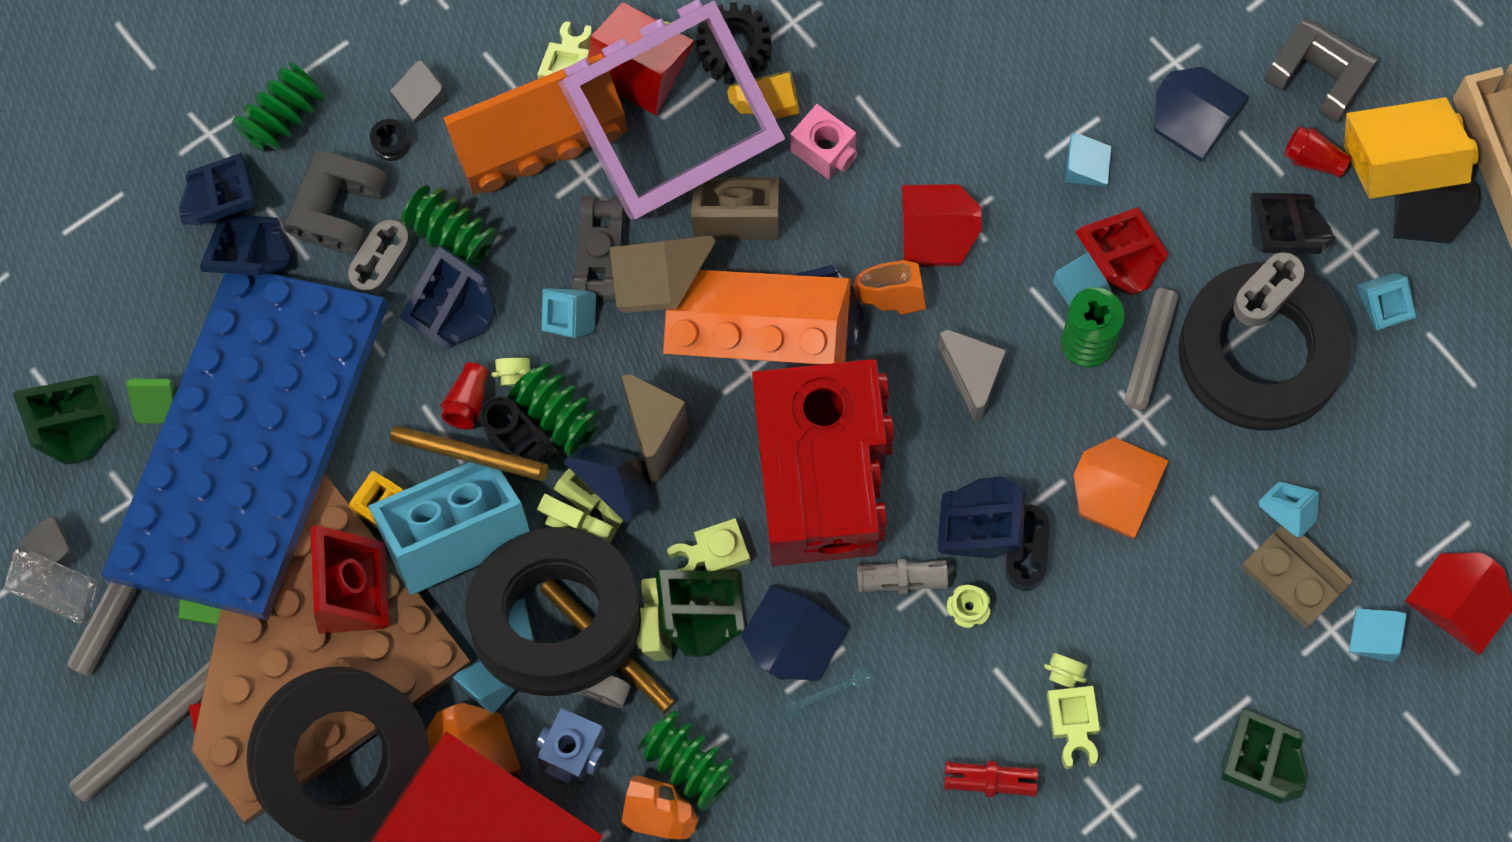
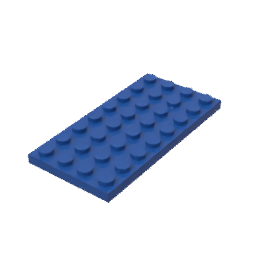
M225 273L101 576L108 582L268 620L387 310L388 304L384 297L269 273L259 276Z

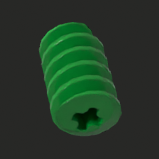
M288 62L291 70L281 68L278 71L277 76L280 82L269 80L266 84L269 94L258 92L254 98L257 106L247 104L244 107L243 111L246 118L235 116L232 120L238 132L250 144L264 152L263 148L266 145L277 151L281 146L275 138L277 133L287 138L292 136L286 125L288 121L298 126L303 124L297 113L299 110L309 114L314 112L313 107L308 101L310 98H314L322 103L325 100L317 83L303 69L292 62Z
M429 185L420 187L407 202L402 212V224L409 229L414 228L415 234L422 239L426 238L427 243L431 247L436 249L442 245L474 268L478 266L490 252L498 235V230L491 227L482 234L485 220L478 217L469 224L472 210L465 207L456 213L460 201L453 197L444 203L447 196V191L444 188L440 187L431 194Z
M1092 287L1082 290L1073 298L1061 338L1062 351L1070 362L1077 366L1090 368L1100 366L1109 360L1115 350L1125 316L1123 305L1116 295L1107 289Z
M547 362L538 368H533L514 384L507 398L516 400V405L522 412L528 411V418L534 423H540V429L546 435H552V441L557 446H565L564 453L569 457L590 446L600 432V427L596 422L601 415V411L596 408L585 414L584 411L588 406L589 400L586 397H582L573 402L572 399L577 392V388L571 385L561 391L560 387L564 383L565 377L560 373L549 379L548 376L553 369V365Z
M674 710L660 719L640 742L638 750L646 747L643 757L647 762H653L660 758L657 771L661 775L674 770L670 779L674 787L687 782L684 795L688 799L701 794L697 806L701 811H706L725 793L735 780L736 775L731 777L728 774L733 760L728 758L720 764L714 762L720 748L715 746L703 752L701 748L706 736L701 734L690 740L688 735L693 724L688 722L676 728L674 724L679 712Z

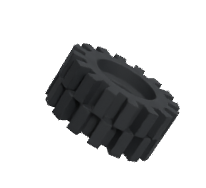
M731 2L730 10L728 11L724 10L723 4L717 6L730 32L742 33L749 38L750 46L742 55L754 79L759 77L758 69L764 72L768 67L767 59L771 60L772 55L771 32L767 19L763 21L762 13L758 10L751 14V6L744 4L742 11L737 10V2ZM706 20L705 23L700 22L698 34H696L699 62H702V68L706 73L711 70V78L718 81L720 76H724V84L731 85L732 77L735 76L718 47V43Z

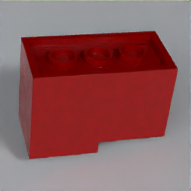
M876 359L752 372L772 567L877 556L878 542L885 541L886 515L884 502L875 503V499H880V470L885 469V456L893 455L892 442H894L891 415L883 416V414L888 413L887 400L889 399L886 373L878 374Z
M446 731L426 755L370 842H600L603 836Z

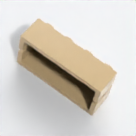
M1511 64L1505 73L1499 67L1465 76L1453 97V101L1458 113L1462 116L1469 139H1474L1477 144L1478 165L1512 249Z

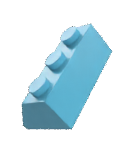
M471 462L369 505L370 512L385 542L394 566L410 595L482 564L494 550L505 542L530 532L522 504L502 471Z

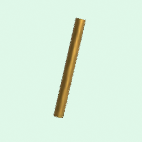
M395 425L390 432V440L398 444L539 481L545 480L548 474L547 464L398 425Z
M549 579L541 586L540 591L581 632L592 623L593 618L555 580ZM630 655L618 668L663 714L667 713L676 703V700Z

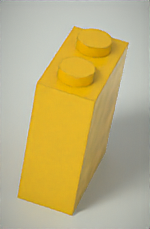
M1447 97L1346 113L1344 148L1347 154L1351 155L1350 161L1369 199L1471 182L1473 164L1478 162L1477 144L1474 139H1469L1462 116L1460 113L1454 112Z

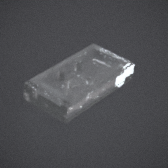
M21 546L13 551L4 590L81 625L90 617L98 581Z

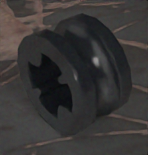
M383 119L371 128L369 135L370 143L375 154L382 160L397 161L408 152L410 147L409 136L403 124L398 120ZM389 133H395L398 140L397 144L393 145L390 142V147H384L381 138L384 135L390 138Z

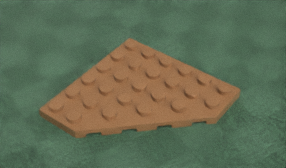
M325 473L269 619H259L223 609L220 611L192 752L246 826L266 812L258 802L248 777L247 746L250 733L265 703L283 685L304 673L316 669L349 667L379 677L398 689L408 698L413 706H416L451 681L458 672L471 666L468 657L418 593L409 594L392 559L386 552L389 627L378 630L319 634L313 608L310 527L320 525L375 539L358 515L350 510L347 501ZM351 711L333 712L315 720L300 736L294 752V773L300 786L302 787L378 733L374 724L365 716Z

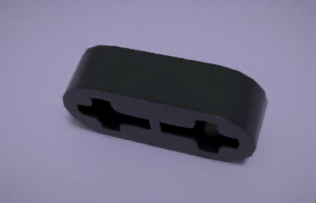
M1029 504L1025 505L1024 520L1025 517H1032L1034 525L1041 526V529H1035L1032 543L1024 542L1025 531L1023 528L1022 548L1007 553L1005 563L1006 579L1011 586L1021 591H1031L1037 588L1042 583L1047 569L1049 517L1039 506ZM1023 552L1031 553L1030 566L1038 569V572L1031 573L1029 579L1021 578V571L1014 569V567L1020 566Z

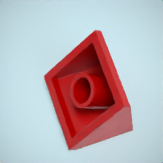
M622 2L591 35L588 58L601 53L605 58L601 49L622 38H625L628 45L643 38L639 29L657 20ZM679 33L609 70L617 94L658 116L695 41Z
M320 525L310 527L313 608L319 634L378 630L389 627L385 542Z

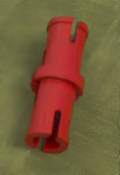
M946 761L945 775H960L964 778L945 776L944 790L984 792L985 797H994L995 793L1036 797L1037 783L1018 782V780L1036 781L1038 779V768L997 766L996 761H987L986 765Z

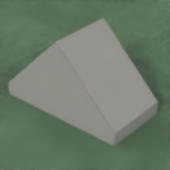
M951 330L940 332L938 349L973 421H979L984 416L999 377L1006 350Z

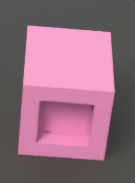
M816 104L790 133V149L793 154L830 180L838 170L846 171L855 160L858 153L856 151L857 133ZM823 140H830L837 144L831 149H822L817 146Z

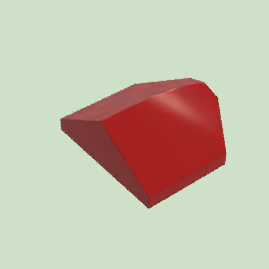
M959 184L902 185L903 260L917 263L919 267L961 266L981 233V206Z
M1138 207L1082 226L1075 232L1105 279L1130 296L1137 295L1150 288L1158 270L1168 256V252Z
M1483 553L1439 554L1404 601L1478 656L1484 651L1512 612V595L1505 570L1494 559Z

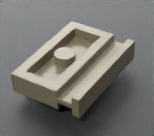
M1282 525L1240 567L1306 629L1353 582L1345 572L1304 535L1301 538L1296 537Z

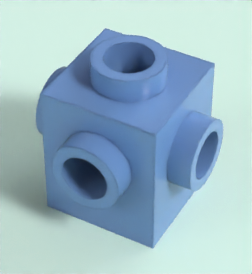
M560 708L552 727L545 725L535 746V750L539 751L537 758L541 765L546 768L544 775L565 785H569L571 779L583 784L587 774L594 776L605 753L604 750L600 749L606 736L603 727ZM575 747L572 752L565 753L568 748Z

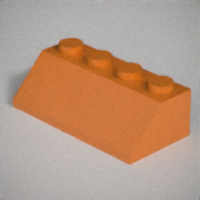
M601 53L587 60L591 65L604 57ZM563 69L443 118L455 155L473 195L480 192L490 193L496 191L511 179L519 176L528 177L535 175L545 165L558 160H571L579 156L584 149L591 147L558 84L559 81L567 78ZM609 71L580 85L610 143L619 139L623 133L628 132L625 113Z
M699 270L677 309L666 310L663 354L807 364L845 362L851 279Z

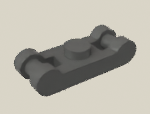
M582 196L580 203V225L573 289L595 292L596 297H603L604 302H616L609 247L622 246L625 210L618 197H611V201H596L595 196ZM595 218H610L609 228L594 227ZM590 273H605L604 280H589Z

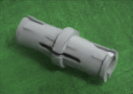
M897 559L896 563L877 565L857 564L858 593L898 591V594L901 595L908 594V590L947 589L946 560L906 562V559Z

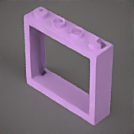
M695 0L677 9L681 18L667 25L660 18L639 29L643 38L629 45L625 38H622L601 49L605 58L591 65L587 58H584L563 69L567 78L559 81L558 84L629 219H637L785 140L715 1L703 6L700 0ZM706 20L761 130L637 196L580 85Z

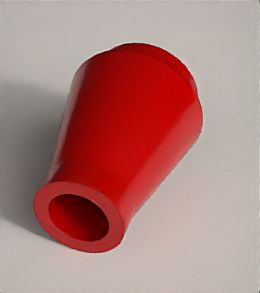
M1298 126L1290 137L1283 154L1284 157L1291 159V165L1331 174L1338 178L1343 175L1351 159V155L1343 152L1311 126L1308 129Z
M473 362L464 364L461 374L440 404L443 410L441 418L448 425L462 430H470L474 428L476 422L480 421V410L484 404L485 386L489 371L484 366Z

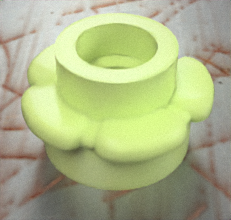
M530 358L496 359V372L491 373L494 378H500L501 386H514L522 376L530 371Z
M969 584L961 585L954 590V595L948 598V614L953 616L955 623L961 627L972 628L974 624L981 625L990 616L991 610L988 607L990 597L982 588ZM972 603L973 609L967 610L965 604Z
M1054 652L1050 664H1044L1045 669L1051 670L1049 680L1069 688H1075L1077 681L1085 683L1087 680L1083 677L1088 665Z

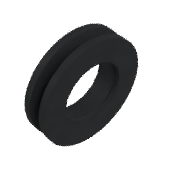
M1254 262L1239 265L1220 273L1200 290L1189 308L1181 329L1179 361L1190 390L1211 413L1230 424L1246 429L1260 431L1280 430L1306 421L1328 403L1341 383L1349 364L1351 333L1345 313L1334 295L1321 282L1304 272V277L1296 292L1277 311L1293 321L1305 337L1308 355L1306 365L1301 373L1285 383L1266 385L1249 381L1235 372L1223 356L1220 339L1223 327L1230 318L1235 316L1233 305L1239 290L1265 263ZM1284 268L1282 271L1277 270L1271 284L1276 287L1282 279H1289L1291 271L1287 268ZM1262 292L1255 300L1251 301L1248 299L1246 308L1248 310L1261 308L1266 295Z
M572 528L538 529L505 542L494 550L479 566L470 582L466 596L465 611L467 624L474 648L482 664L503 684L532 695H567L580 692L600 683L614 673L627 659L636 643L641 625L637 586L634 574L626 559L604 539ZM549 579L571 580L586 585L596 594L599 605L592 623L577 636L559 643H537L519 636L509 624L510 611L517 598L530 587Z
M326 667L304 673L283 685L271 696L259 712L253 724L247 746L248 777L252 790L262 808L276 823L297 839L304 842H370L429 753L428 738L421 717L413 704L405 695L389 683L371 673L355 668ZM351 711L363 715L374 724L381 739L382 760L375 778L361 793L344 801L325 802L307 795L302 790L294 773V752L300 736L315 720L329 713Z

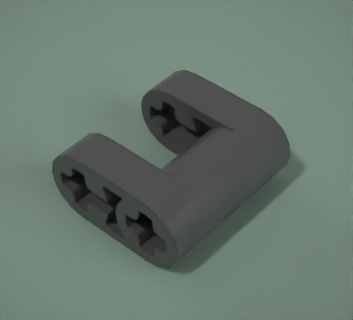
M1304 17L1272 63L1264 81L1283 91L1304 60L1338 79L1318 112L1338 123L1370 76L1379 58L1308 17Z
M315 151L285 220L283 229L291 236L302 241L341 253L356 255L361 248L366 232L349 221L330 216L331 210L340 190L371 199L381 198L388 181L387 174L375 166L326 151Z

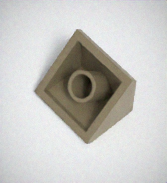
M714 177L695 187L691 207L694 237L711 235L715 240H779V177Z
M709 235L609 247L617 309L622 313L677 309L716 240Z
M631 374L621 376L628 408L650 481L655 483L661 480L689 431L685 401Z

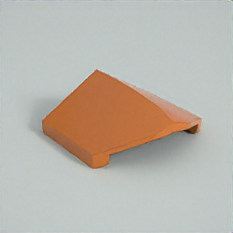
M1115 437L1084 451L1073 475L1079 516L1131 539H1135L1169 460Z
M460 703L437 712L426 730L429 752L447 731L511 775L522 772L501 713L494 712L491 714L486 709Z

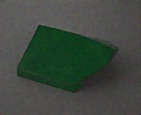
M98 375L17 390L13 393L31 447L64 465L77 464L89 460L117 427Z
M658 570L655 572L662 632L686 656H710L745 630L738 572Z
M1243 708L1221 762V779L1279 804L1302 797L1308 773L1301 748L1303 742L1301 732Z

